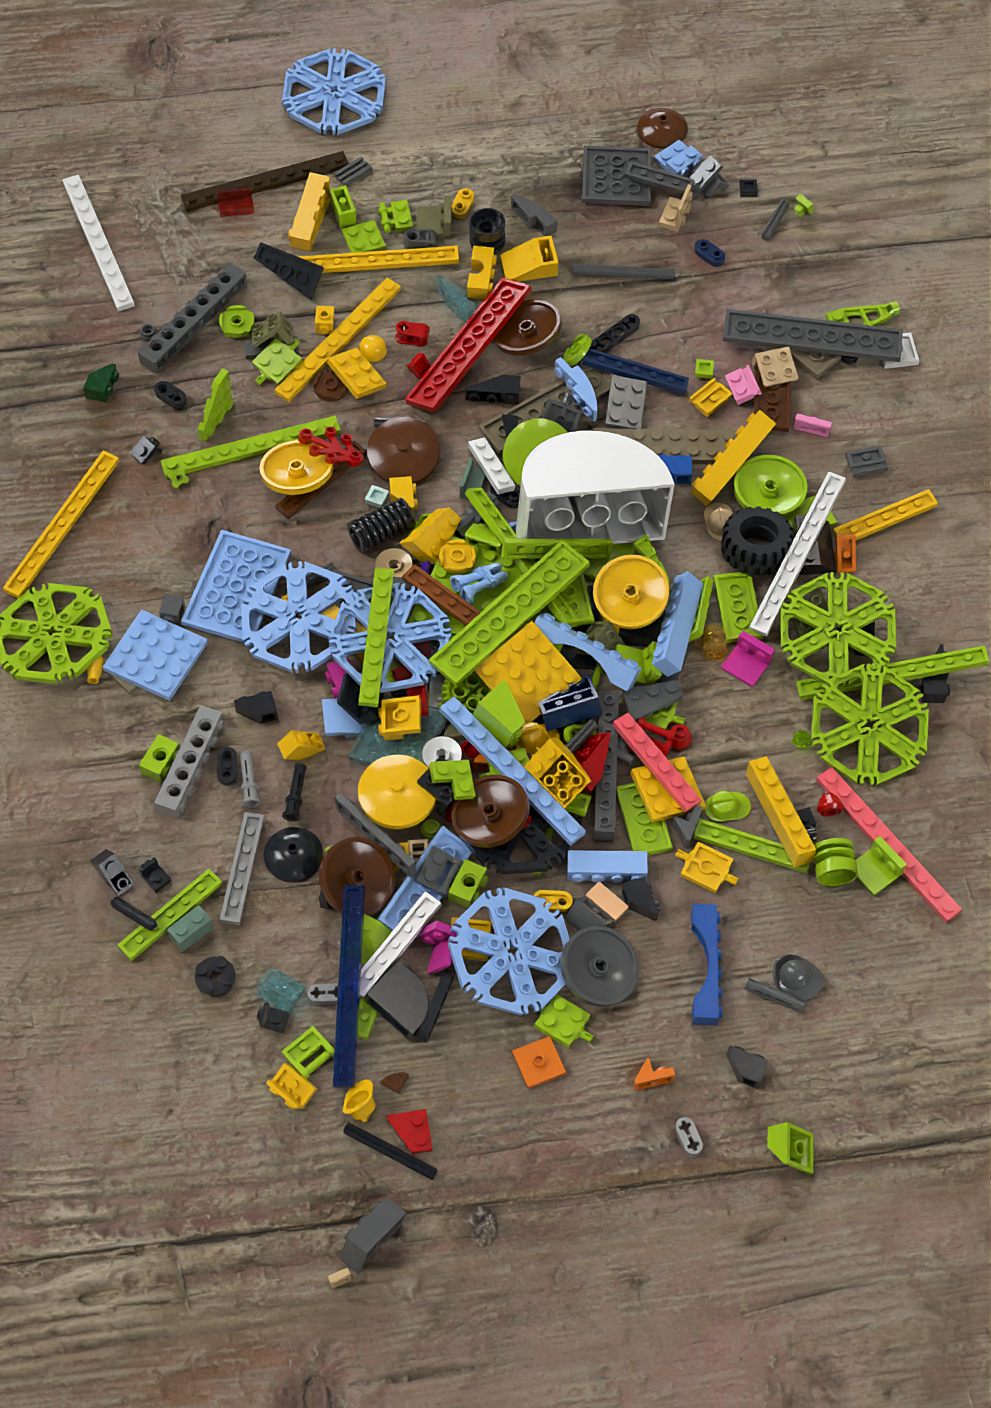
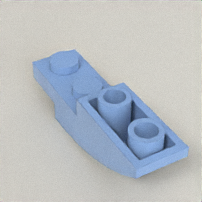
M561 357L555 360V374L557 377L562 378L566 382L567 387L572 390L571 399L573 403L582 409L586 417H590L593 422L596 421L597 401L589 379L578 365L571 368Z

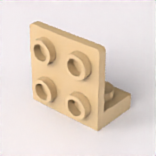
M688 184L681 200L669 197L660 218L659 227L678 232L680 226H684L686 221L685 214H689L692 205L689 203L693 196L691 185Z
M789 347L756 353L751 363L753 368L758 367L764 387L798 380Z

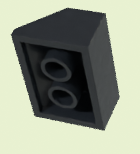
M795 515L793 521L794 538L806 515ZM825 521L799 575L836 573L829 521Z

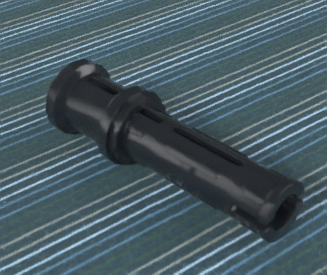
M302 763L294 765L290 793L285 798L286 808L282 813V817L287 821H298L300 818L298 813L299 807L303 802L301 792L307 766Z

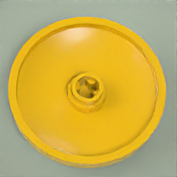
M298 440L282 443L269 450L261 460L260 474L264 484L271 490L281 494L298 495L314 491L324 485L333 473V464L325 462L326 455H319L317 457L309 455L310 446L317 444L312 442L309 445H303Z
M624 555L611 560L599 571L593 586V597L597 610L606 621L620 628L637 629L651 624L664 612L669 600V583L662 568L653 560L640 555Z
M405 755L386 756L369 765L363 772L358 784V799L365 815L374 823L390 829H405L422 822L431 813L436 803V799L417 784V780L425 773L428 767L421 761Z

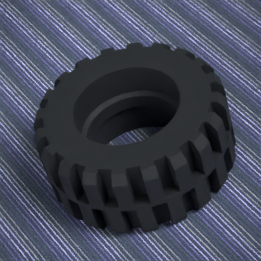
M756 506V508L746 507L745 510L740 509L735 514L733 513L725 522L721 552L726 562H730L729 565L734 569L737 568L738 572H745L750 576L754 574L758 576L771 575L775 573V570L778 572L794 540L793 528L788 523L789 521L785 517H781V514L777 511L773 512L772 509L767 507L763 509L761 506ZM756 537L764 539L770 544L755 545L745 539Z

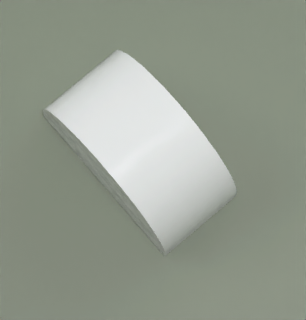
M576 431L555 436L538 445L529 454L523 466L516 523L517 539H612L613 544L636 542L647 534L650 541L664 540L673 496L674 481L667 466L657 454L643 444L628 437L602 431Z

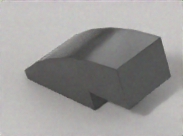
M515 194L511 195V208L529 229L536 226L544 237L557 232V220L549 212L526 198Z

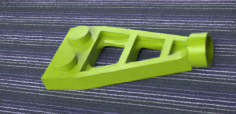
M897 301L881 305L841 308L826 313L825 318L827 321L850 323L847 319L848 317L860 316L863 321L862 325L879 326L893 316L899 315L900 307ZM877 312L879 318L869 321L866 313Z

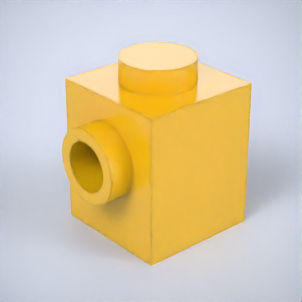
M316 306V333L323 335L331 334L334 331V306Z

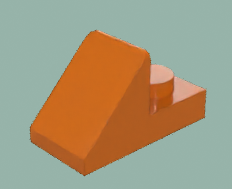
M836 535V549L833 552L837 573L856 572V535Z
M648 1057L634 1080V1091L674 1082L675 1072L673 1067H660L653 1072Z

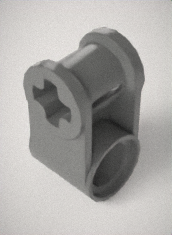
M409 229L405 232L404 247L405 249L438 247L435 240L437 232L434 229Z

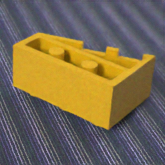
M450 507L436 509L399 544L419 561H429L431 564H436L440 548L451 539L462 518Z

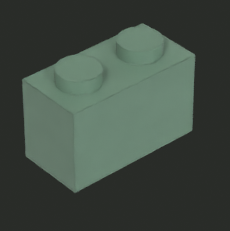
M198 905L167 929L169 939L183 953L213 929L212 919Z

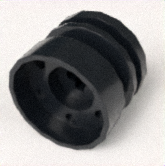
M482 208L470 216L469 237L472 249L473 246L493 247L494 254L504 248L506 241L505 217L500 211L493 208Z

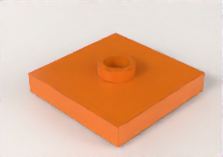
M550 1036L512 1050V1055L527 1089L566 1075L564 1066Z

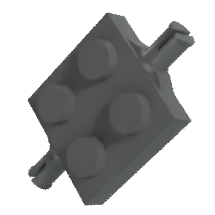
M565 392L563 401L547 399L541 419H548L554 422L556 420L572 421V427L569 432H576L582 411L573 408L569 404L572 394Z

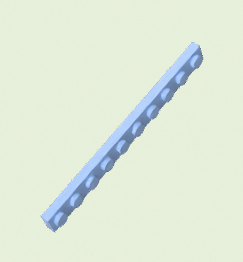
M455 697L440 707L439 711L501 775L516 780L523 787L528 796L529 804L570 846L585 835L586 830Z

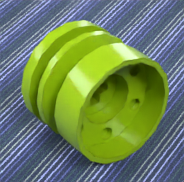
M831 838L814 845L816 852L813 862L816 864L815 874L819 884L839 886L852 882L858 877L857 864L854 860V846L851 840Z

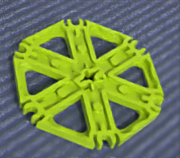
M827 572L787 595L786 599L791 604L783 602L780 608L781 650L783 655L786 653L792 654V656L787 658L788 663L791 662V666L824 683L828 679L849 671L848 646L873 660L872 665H870L872 671H876L877 665H880L882 669L883 665L886 667L887 663L889 664L890 658L886 657L885 654L893 656L896 651L895 608L892 610L894 604H884L888 600V595H885V592L847 572L846 580H844L843 572H841L839 579L834 578V573L831 572L829 580ZM820 587H824L827 590L828 612L804 600L803 597ZM853 587L871 597L870 601L847 612V589ZM791 618H797L814 627L815 630L792 641L788 637V621ZM878 619H885L887 622L888 638L886 641H882L861 630V628ZM836 625L837 627H842L841 632L838 630L833 631ZM828 646L829 670L827 672H819L805 664V657ZM855 677L848 680V686L861 679Z
M47 583L48 589L45 584H42L41 591H36L35 587H32L33 594L28 589L0 614V663L6 673L12 670L10 674L16 680L57 684L56 679L58 678L62 684L64 676H69L70 680H73L72 673H74L75 678H77L97 658L106 652L110 644L105 639H112L111 634L113 633L99 594L92 597L94 595L93 590L88 587ZM56 592L76 594V599L57 615L52 595ZM25 602H33L38 621L12 618V614ZM93 609L98 611L101 621L98 627L76 626ZM4 638L29 640L15 654H6L3 644ZM66 645L90 647L92 650L79 662L73 663L70 660ZM48 652L52 665L49 672L27 670L41 656Z
M868 663L865 671L864 664L828 679L824 682L825 684L821 685L825 694H820L817 691L813 697L810 741L818 739L812 743V746H821V750L816 755L825 753L819 759L855 784L858 783L857 778L859 776V785L863 784L864 778H868L869 786H872L875 778L876 786L912 770L920 763L915 759V755L923 758L927 752L929 708L923 711L922 709L928 704H919L918 699L922 698L923 694H918L916 697L914 694L919 693L920 690L884 665L882 666V673H880V665L876 666V671H872ZM855 677L861 679V705L837 690L838 685ZM883 681H890L903 690L905 698L881 708ZM822 708H828L849 723L827 733H822L819 728L820 711ZM910 717H916L919 720L918 740L916 742L911 741L891 726ZM867 720H869V722L878 721L872 726L873 729H871L870 727H864L867 723ZM858 741L857 768L850 770L835 760L833 753ZM879 744L901 759L899 767L885 773L878 771Z

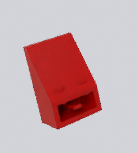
M609 732L590 735L581 747L573 753L576 760L592 780L581 792L592 791L602 778L611 737Z

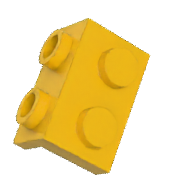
M284 1063L274 1078L266 1082L270 1087L269 1090L274 1095L285 1099L284 1103L291 1109H303L318 1089L288 1063Z

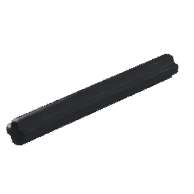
M351 1123L345 1125L343 1130L345 1135L431 1180L436 1177L437 1168Z

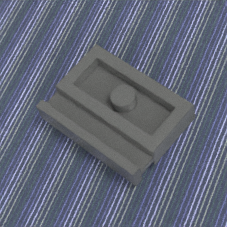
M881 446L846 452L845 457L853 478L888 471V465L886 464Z

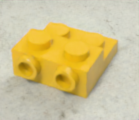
M420 696L382 700L381 708H379L381 724L378 725L379 735L383 736L385 741L404 739V734L421 733Z

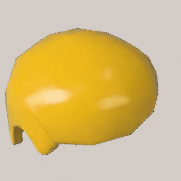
M369 335L360 341V352L369 362H378L386 356L385 341L378 335Z

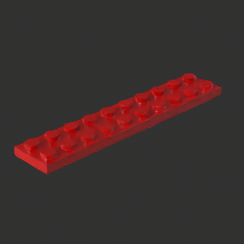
M501 278L405 398L406 404L435 413L532 291L530 285Z

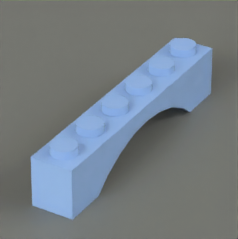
M548 613L537 616L534 623L552 644H567L584 650L601 664L611 683L625 691L632 689L642 669L638 666L637 662L622 658L619 652L604 648L605 645L603 643L588 639V635L579 631L577 633L571 629L570 625L564 622H557L555 617Z

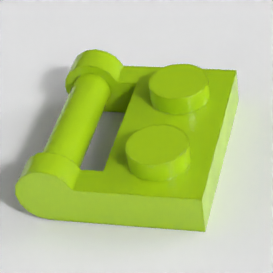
M314 1026L281 1051L284 1058L306 1079L326 1060L337 1055L335 1049ZM322 1047L325 1051L304 1068L301 1064Z

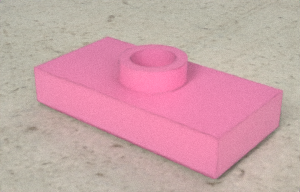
M797 413L793 429L828 437L832 422Z

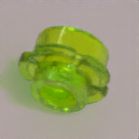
M805 730L795 732L792 739L793 745L801 749L806 748L811 743L809 733Z

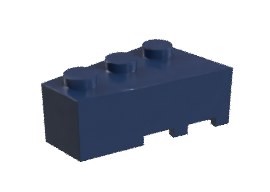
M589 674L583 677L584 680L568 685L569 688L561 693L557 691L538 702L542 721L547 731L602 715L599 697Z

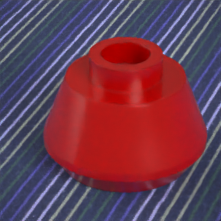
M677 724L669 729V731L671 729L676 731L671 747L685 749L691 744L692 733L685 725Z
M828 792L819 799L817 812L824 817L836 816L842 812L844 806L837 795Z

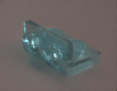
M272 967L259 980L256 995L279 1009L290 1013L294 1003L305 992L306 986Z

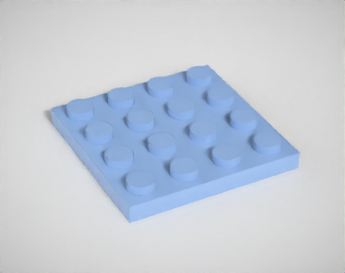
M141 609L104 664L103 671L170 701L208 644V640Z

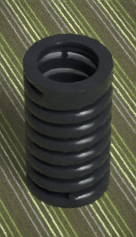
M400 497L396 501H392L377 510H373L371 513L365 514V516L347 523V530L357 550L363 553L373 548L374 545L378 546L380 542L384 543L386 539L390 540L393 536L396 537L399 533L402 534L405 530L408 531L414 528L416 523L409 505Z

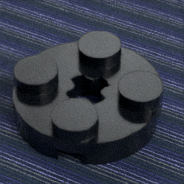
M209 957L196 966L195 982L200 992L210 995V997H221L230 992L236 980V974L233 965L225 957ZM213 973L220 974L217 981L210 979Z

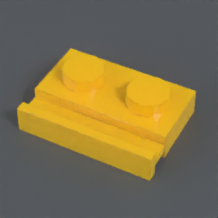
M713 378L689 397V403H693L695 408L708 417L731 399L733 393Z

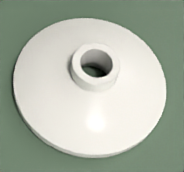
M439 736L425 744L422 755L424 763L429 767V764L435 762L439 756H445L447 761L461 760L462 752L455 740Z

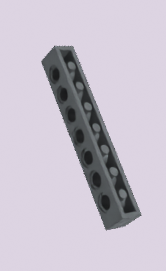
M232 263L223 267L215 278H212L203 289L198 291L192 300L186 303L180 312L174 315V318L169 323L163 326L161 331L153 335L151 340L140 348L138 352L140 364L157 374L247 284L246 272Z
M600 692L599 701L602 715H598L597 734L609 732L611 737L603 775L595 786L593 841L613 842L618 732L612 724L618 719L619 693Z

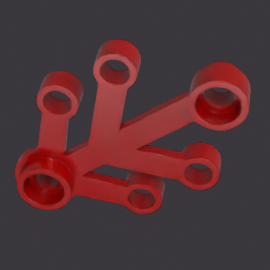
M326 427L324 435L329 439L330 443L314 436L310 429L304 428L299 432L298 441L301 444L309 445L312 442L317 444L310 446L309 455L313 457L326 455L325 462L328 464L347 462L352 467H358L364 460V456L354 449L351 443V435H342L341 444L345 445L346 450L341 448L335 436L336 429L334 427Z

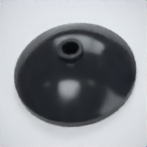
M288 827L277 831L269 838L264 848V862L268 871L277 879L285 882H300L310 878L318 871L323 859V848L320 840L311 831L301 827ZM291 847H295V848H296V849L293 850V851L289 850Z

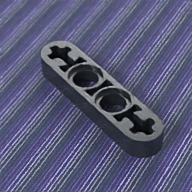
M635 314L625 316L592 340L590 348L607 353L639 329L640 318ZM622 330L624 333L622 335L615 334V331ZM604 339H608L611 341V343L603 344L601 341Z
M448 969L444 970L419 1029L417 1040L424 1043L428 1042L453 983L455 972Z

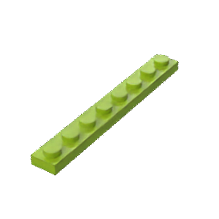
M375 567L359 695L360 706L378 707L394 569Z

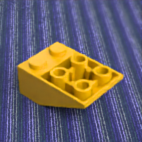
M552 236L533 238L500 254L505 279L521 282L558 276L559 262Z
M557 737L550 738L524 766L564 809L592 781L571 751Z

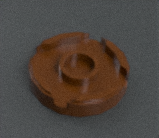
M327 369L323 373L321 371L314 378V392L318 398L324 401H338L348 393V388L332 369Z

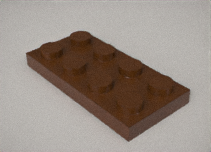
M756 367L755 380L761 395L757 394L754 396L753 413L756 414L761 410L773 420L776 425L771 431L789 432L791 382L764 387L759 369Z

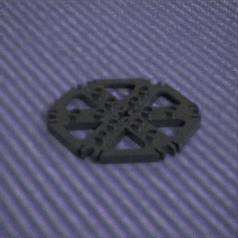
M531 805L529 811L531 820L529 824L513 839L502 845L492 847L486 851L481 847L470 845L462 839L483 867L486 862L487 869H490L491 865H497L496 873H499L502 867H504L502 874L548 872V869L552 870L553 868L551 861H556L560 865L561 859L564 861L571 847L565 840L560 846H554L541 831V828L553 827ZM568 812L580 825H582V817H575V813ZM520 839L537 858L536 861L514 863L510 860Z

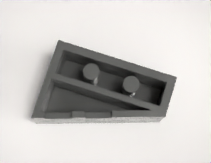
M388 1197L382 1202L378 1201L371 1209V1213L368 1216L365 1214L359 1220L358 1226L355 1229L351 1228L344 1236L346 1240L339 1259L359 1275L363 1271L364 1262L369 1257L373 1259L376 1255L375 1251L383 1243L386 1244L402 1225L406 1212Z

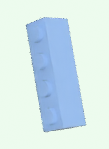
M568 850L567 880H572L573 882L588 880L595 883L602 881L621 883L645 877L647 880V851Z

